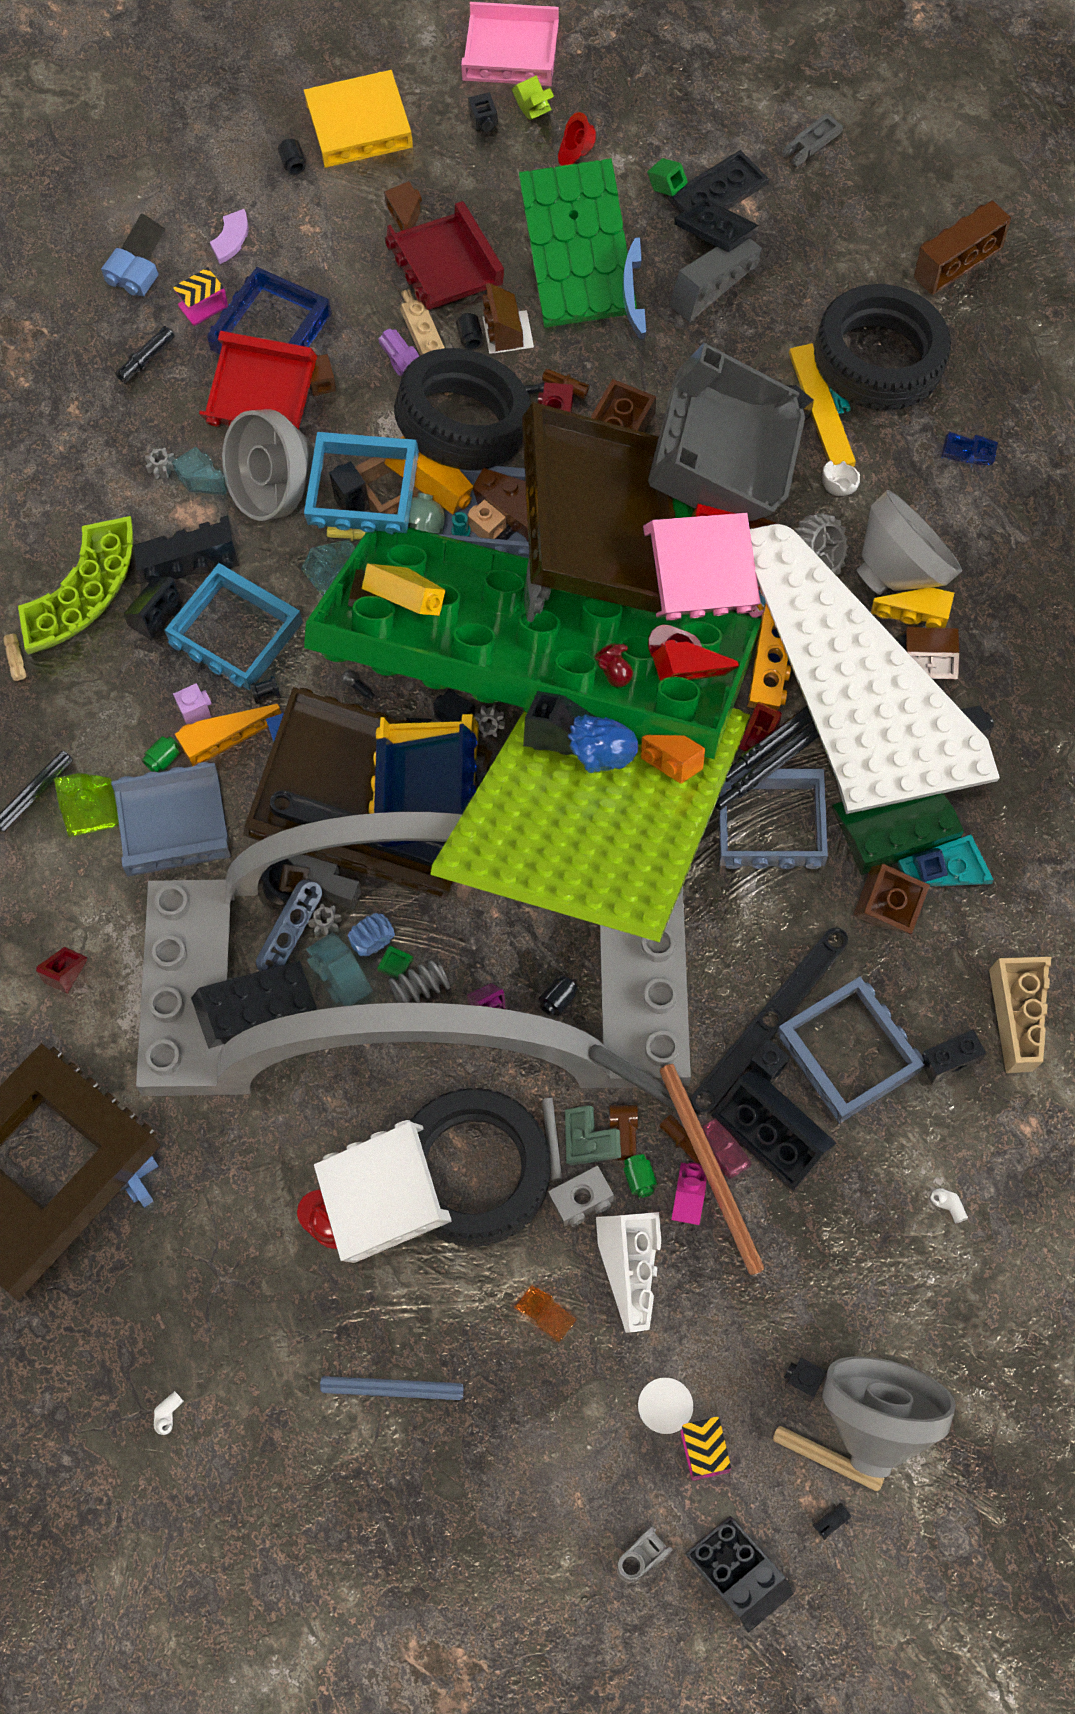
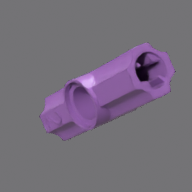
M388 329L378 338L379 344L389 356L391 364L399 376H402L406 367L419 357L413 346L409 347L396 329Z

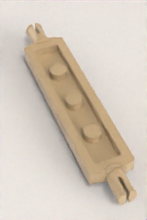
M404 290L402 296L405 303L401 304L400 310L420 356L429 351L445 348L429 311L425 309L422 302L414 300L411 290ZM444 392V394H445L446 396H448V394H449V395L453 394V393H449V392Z

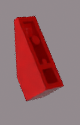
M668 640L661 643V647L652 654L660 681L668 677H682L693 680L725 676L739 666L738 661L689 642L676 643V640Z

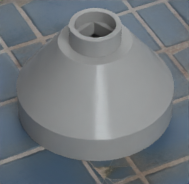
M250 410L239 414L230 424L223 444V472L229 493L237 507L245 515L259 521L283 518L295 510L308 490L315 443H311L284 415L275 410Z
M886 490L871 504L862 550V557L865 562L857 568V572L874 592L881 595L888 588L893 591L947 586L962 572L959 562L946 544L920 515L898 495L890 490Z
M855 1356L836 1360L828 1368L822 1391L824 1403L846 1449L852 1455L851 1465L860 1473L876 1478L888 1477L891 1474L892 1468L902 1465L946 1437L949 1433L956 1408L955 1400L950 1392L930 1376L909 1366L874 1357Z

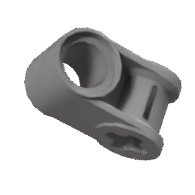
M654 1526L645 1532L620 1557L616 1568L619 1578L623 1581L632 1583L639 1580L646 1572L658 1565L673 1551L671 1547H666L656 1535ZM627 1559L636 1561L639 1566L638 1573L635 1575L625 1573L622 1566L623 1562Z

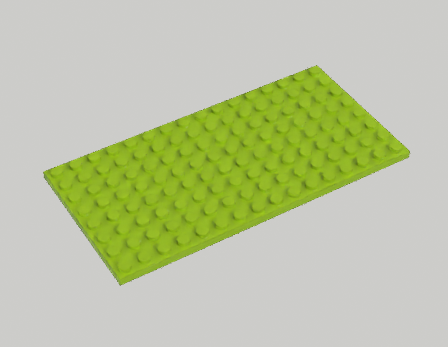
M733 709L715 759L704 757L703 770L680 784L641 759L642 745L638 744L636 756L624 768H614L613 770L588 773L575 755H563L555 751L535 750L532 747L523 746L525 717L527 715L524 711L432 864L431 875L660 943L747 728L750 714H746L739 709Z

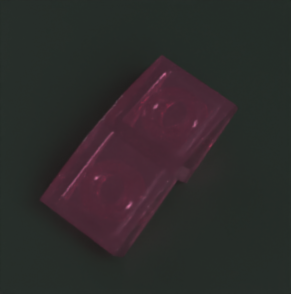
M714 1119L702 1126L721 1172L726 1177L732 1179L751 1167V1161L746 1153L719 1121Z

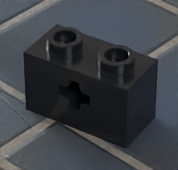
M351 461L344 465H338L329 472L334 499L342 510L365 512L370 509L366 483Z
M970 1030L925 1050L922 1054L924 1060L923 1068L933 1085L980 1064L986 1052L975 1031Z

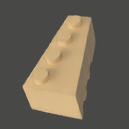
M1051 957L999 958L989 969L1006 1073L1033 1072L1043 1062L1046 1032L1044 1024L1048 1007L1046 998L1050 981L1048 973L1051 966Z

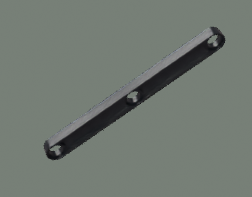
M283 790L276 791L270 798L269 807L275 816L301 825L358 815ZM278 798H285L290 805L287 809L279 810L275 807L274 802ZM389 841L388 843L370 842L360 844L432 867L445 843L440 841Z
M831 928L822 936L696 1089L691 1099L692 1107L696 1114L705 1116L714 1111L737 1080L749 1068L751 1058L769 1039H773L777 1034L779 1026L791 1017L836 962L848 943V936L844 930ZM832 935H837L842 938L843 944L840 947H833L829 944L828 938ZM767 1014H773L777 1017L778 1024L769 1027L764 1024L763 1017ZM706 1095L711 1099L712 1103L708 1108L702 1109L696 1104L697 1097Z

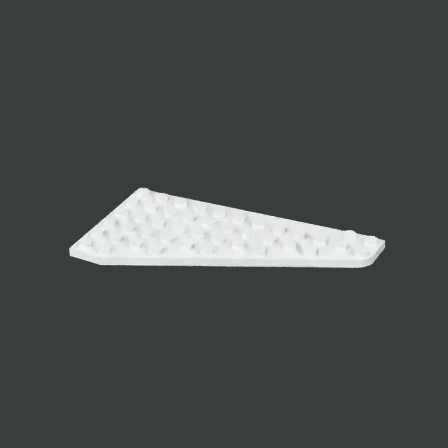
M780 524L750 529L757 581L835 774L846 814L998 781L1000 777L989 741L984 734L793 529Z

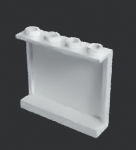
M410 1120L395 1124V1129L388 1132L380 1131L370 1136V1140L352 1143L346 1147L347 1150L341 1153L327 1154L323 1157V1161L314 1164L341 1261L356 1263L452 1222L449 1211L440 1209L417 1133L424 1129L423 1125L412 1123Z

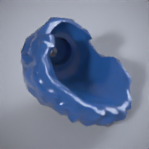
M584 715L576 717L574 725L570 726L572 732L568 734L571 740L570 748L588 773L624 768L633 760L638 752V741L634 732L624 724L613 719Z

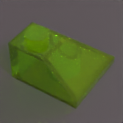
M77 773L54 779L59 807L69 837L119 826L111 778Z

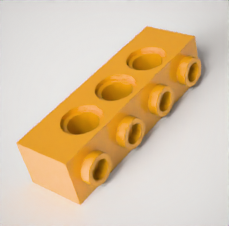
M765 603L747 707L755 708L757 703L761 702L778 711L780 705H785L787 690H783L784 680L789 681L791 665H787L788 656L781 638H776L772 634V630L777 628L767 603ZM768 654H777L780 657V662H771L768 659ZM773 678L776 681V686H766L763 679Z

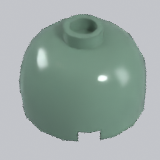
M418 492V497H412L409 527L443 534L445 525L444 509L439 503L432 500L433 495Z

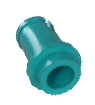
M830 388L829 392L832 395L838 414L844 413L843 408L846 409V412H849L851 410L849 401L839 396Z
M463 512L455 513V516H452V535L469 537L471 529L468 525L467 515Z

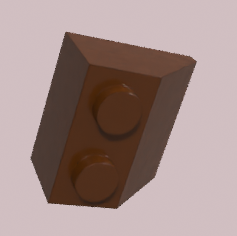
M885 864L873 866L869 871L853 916L878 927L911 935L930 885Z

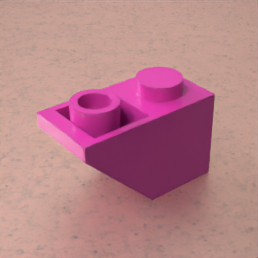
M681 1162L671 1220L700 1225L707 1177L700 1164Z

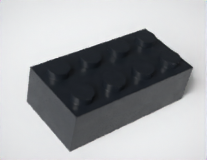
M300 961L199 987L191 997L208 1049L224 1045L231 1038L259 1024L298 1013L317 1010Z

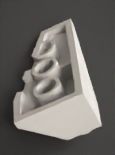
M659 1212L596 1217L598 1247L625 1332L649 1330L654 1295L650 1291L652 1277H657L658 1267L654 1266L655 1253L661 1247Z

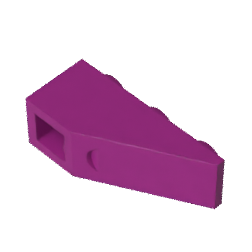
M492 983L467 995L468 1005L506 1010L503 989Z

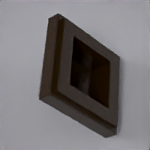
M283 864L278 890L293 892L300 881L308 879L310 868Z

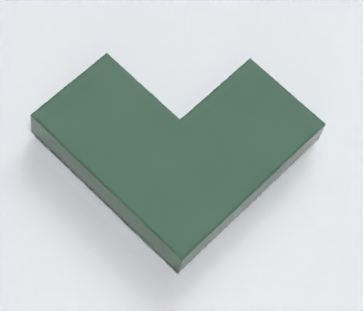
M589 1105L565 1109L566 1164L577 1165L621 1158L620 1130L615 1128L595 1132L594 1107Z

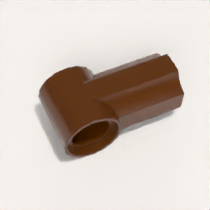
M610 1105V1129L616 1128L620 1130L621 1158L613 1160L625 1161L636 1155L637 1105Z

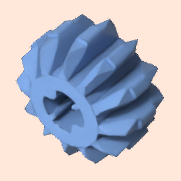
M374 913L370 917L366 916L365 919L353 926L348 937L354 951L360 956H370L372 953H377L378 950L384 949V946L389 944L395 935L389 919L383 914Z

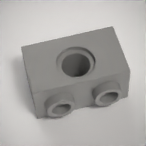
M596 1166L548 1191V1198L563 1226L566 1227L571 1224L574 1227L587 1219L585 1216L594 1211L599 1214L611 1207L610 1203L614 1200V1194L601 1170ZM584 1193L590 1197V1201L581 1205L574 1198L576 1195Z

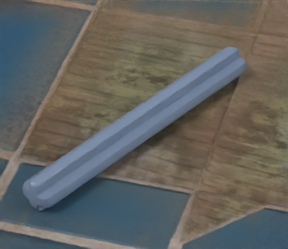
M323 1376L320 1381V1391L332 1394L462 1400L464 1394V1387L461 1383Z

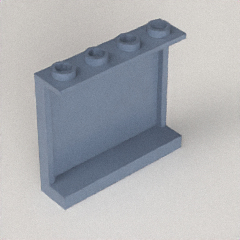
M201 762L193 767H174L170 771L160 773L148 772L144 776H125L117 781H111L115 791L122 842V867L127 877L231 857L219 774L215 763Z

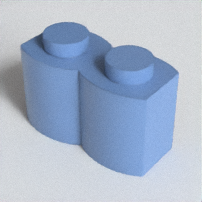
M120 248L114 250L101 268L104 280L110 286L122 287L131 295L144 296L159 276L155 264L144 258L135 257L133 254Z

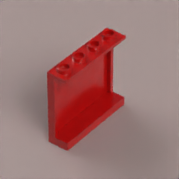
M220 331L218 341L222 344L206 411H199V415L206 420V424L214 427H220V424L228 425L229 428L232 421L245 411L271 409L284 415L299 430L317 359L316 353L310 347Z

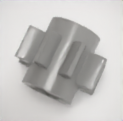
M166 448L153 449L150 456H145L147 472H154L156 479L159 477L169 478L171 472L176 471L174 454H167Z
M482 705L481 714L475 713L474 715L484 738L491 734L497 737V728L504 729L505 722L500 721L504 717V712L499 713L496 710V705H493L492 708H486ZM487 719L493 720L491 724L486 722Z
M322 903L320 908L312 913L314 919H310L308 924L309 927H315V936L321 933L326 935L328 939L334 931L339 932V927L336 923L341 922L342 918L339 914L335 915L336 909L334 905L328 908L324 907ZM328 918L327 923L322 924L323 919Z

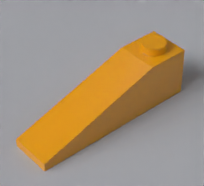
M278 704L187 724L179 732L175 733L179 746L193 767L198 763L210 760L268 728L266 719L282 713Z

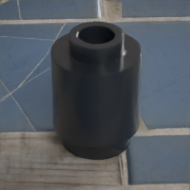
M295 139L283 140L278 146V153L285 170L292 175L303 172L306 167V159L299 142Z
M471 313L462 314L456 320L460 342L465 349L476 350L482 346L484 339L479 317Z
M561 976L559 979L556 978L539 997L542 1011L549 1016L553 1014L559 1016L576 997L575 993L578 990L576 984L566 976Z

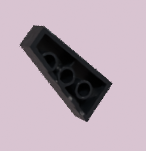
M228 515L220 517L219 523L212 525L209 522L201 523L197 530L187 532L183 529L176 531L173 537L168 539L165 536H161L133 545L136 569L141 583H150L154 577L179 579L186 575L205 574L213 571L218 563L228 569L239 566L236 541Z

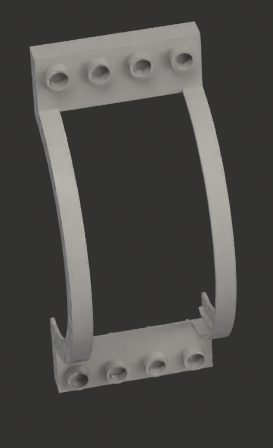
M435 812L373 813L327 819L284 830L255 843L239 854L231 863L225 880L148 881L136 1088L142 1096L250 1094V1085L253 1078L263 1069L282 1060L329 1048L390 1042L455 1043L509 1050L534 1056L558 1065L575 1077L580 1088H638L590 1059L589 1052L592 1045L596 1044L603 1046L663 1084L665 1083L660 1074V1069L668 1064H673L683 1087H689L691 1072L683 886L660 943L600 925L603 1044L590 1034L571 1025L512 1010L461 1004L383 1003L320 1009L274 1019L241 1032L231 1038L225 1045L208 1049L191 997L199 987L227 980L230 902L234 900V896L258 895L259 879L271 864L303 853L370 842H446L462 814Z

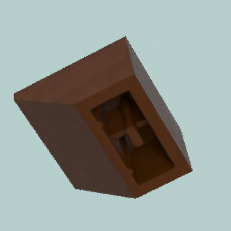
M491 283L486 284V294L482 295L484 320L485 324H488L489 343H494L496 352L524 347L523 330L515 294Z
M906 627L905 650L932 679L957 680L959 673L958 628Z

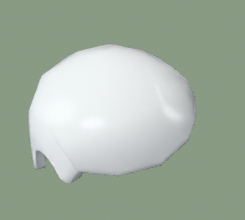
M829 461L823 467L822 483L828 493L834 496H846L855 492L859 487L860 474L855 467L847 465L845 461L838 465H834L832 461Z

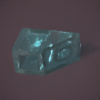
M197 447L172 461L176 476L189 492L216 495L227 493L224 484V474L220 469L215 470L207 453L202 454Z

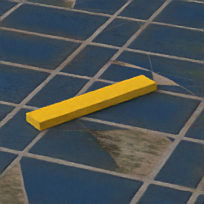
M813 344L789 348V356L801 389L814 399L811 416L827 461H832L834 465L845 461L847 465L854 467L856 460L832 395L829 392L828 384L824 381L816 366Z

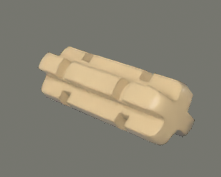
M13 633L5 635L3 640L6 646L11 677L14 681L24 680L26 673L23 667L24 663L17 635Z

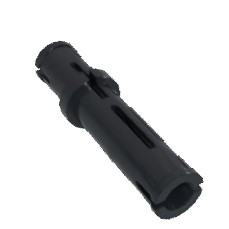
M163 326L135 354L132 353L128 357L129 360L115 372L117 378L126 384L136 373L143 371L146 368V364L166 344L175 338L172 330L169 327Z

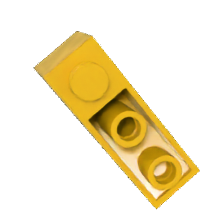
M923 588L874 598L871 614L883 619L900 620L909 625L926 621L925 626L927 628H946L954 593L936 588Z

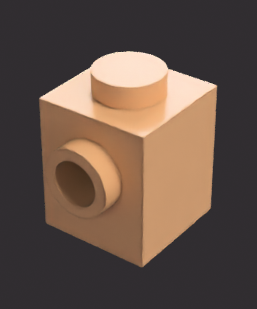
M485 499L479 505H474L468 512V525L471 531L480 538L495 539L507 527L506 517Z

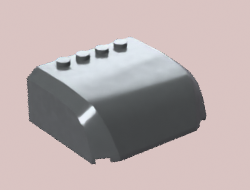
M703 343L679 368L672 382L648 479L650 486L693 508H696L699 503L736 514L747 513L748 521L757 520L772 514L789 496L805 420L804 411L799 408L797 400L799 392Z

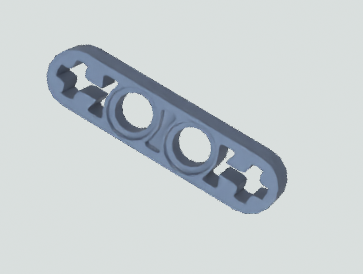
M306 879L296 885L257 956L256 967L259 971L285 965L321 899L322 889L316 882ZM306 888L313 892L311 896H307L304 893ZM298 900L307 904L306 907L297 904ZM299 909L301 917L299 921L292 923L290 921V914L293 910ZM281 933H287L288 942L284 946L279 947L277 944L278 936ZM272 948L281 952L280 955L272 952ZM267 959L274 962L272 967L265 964Z

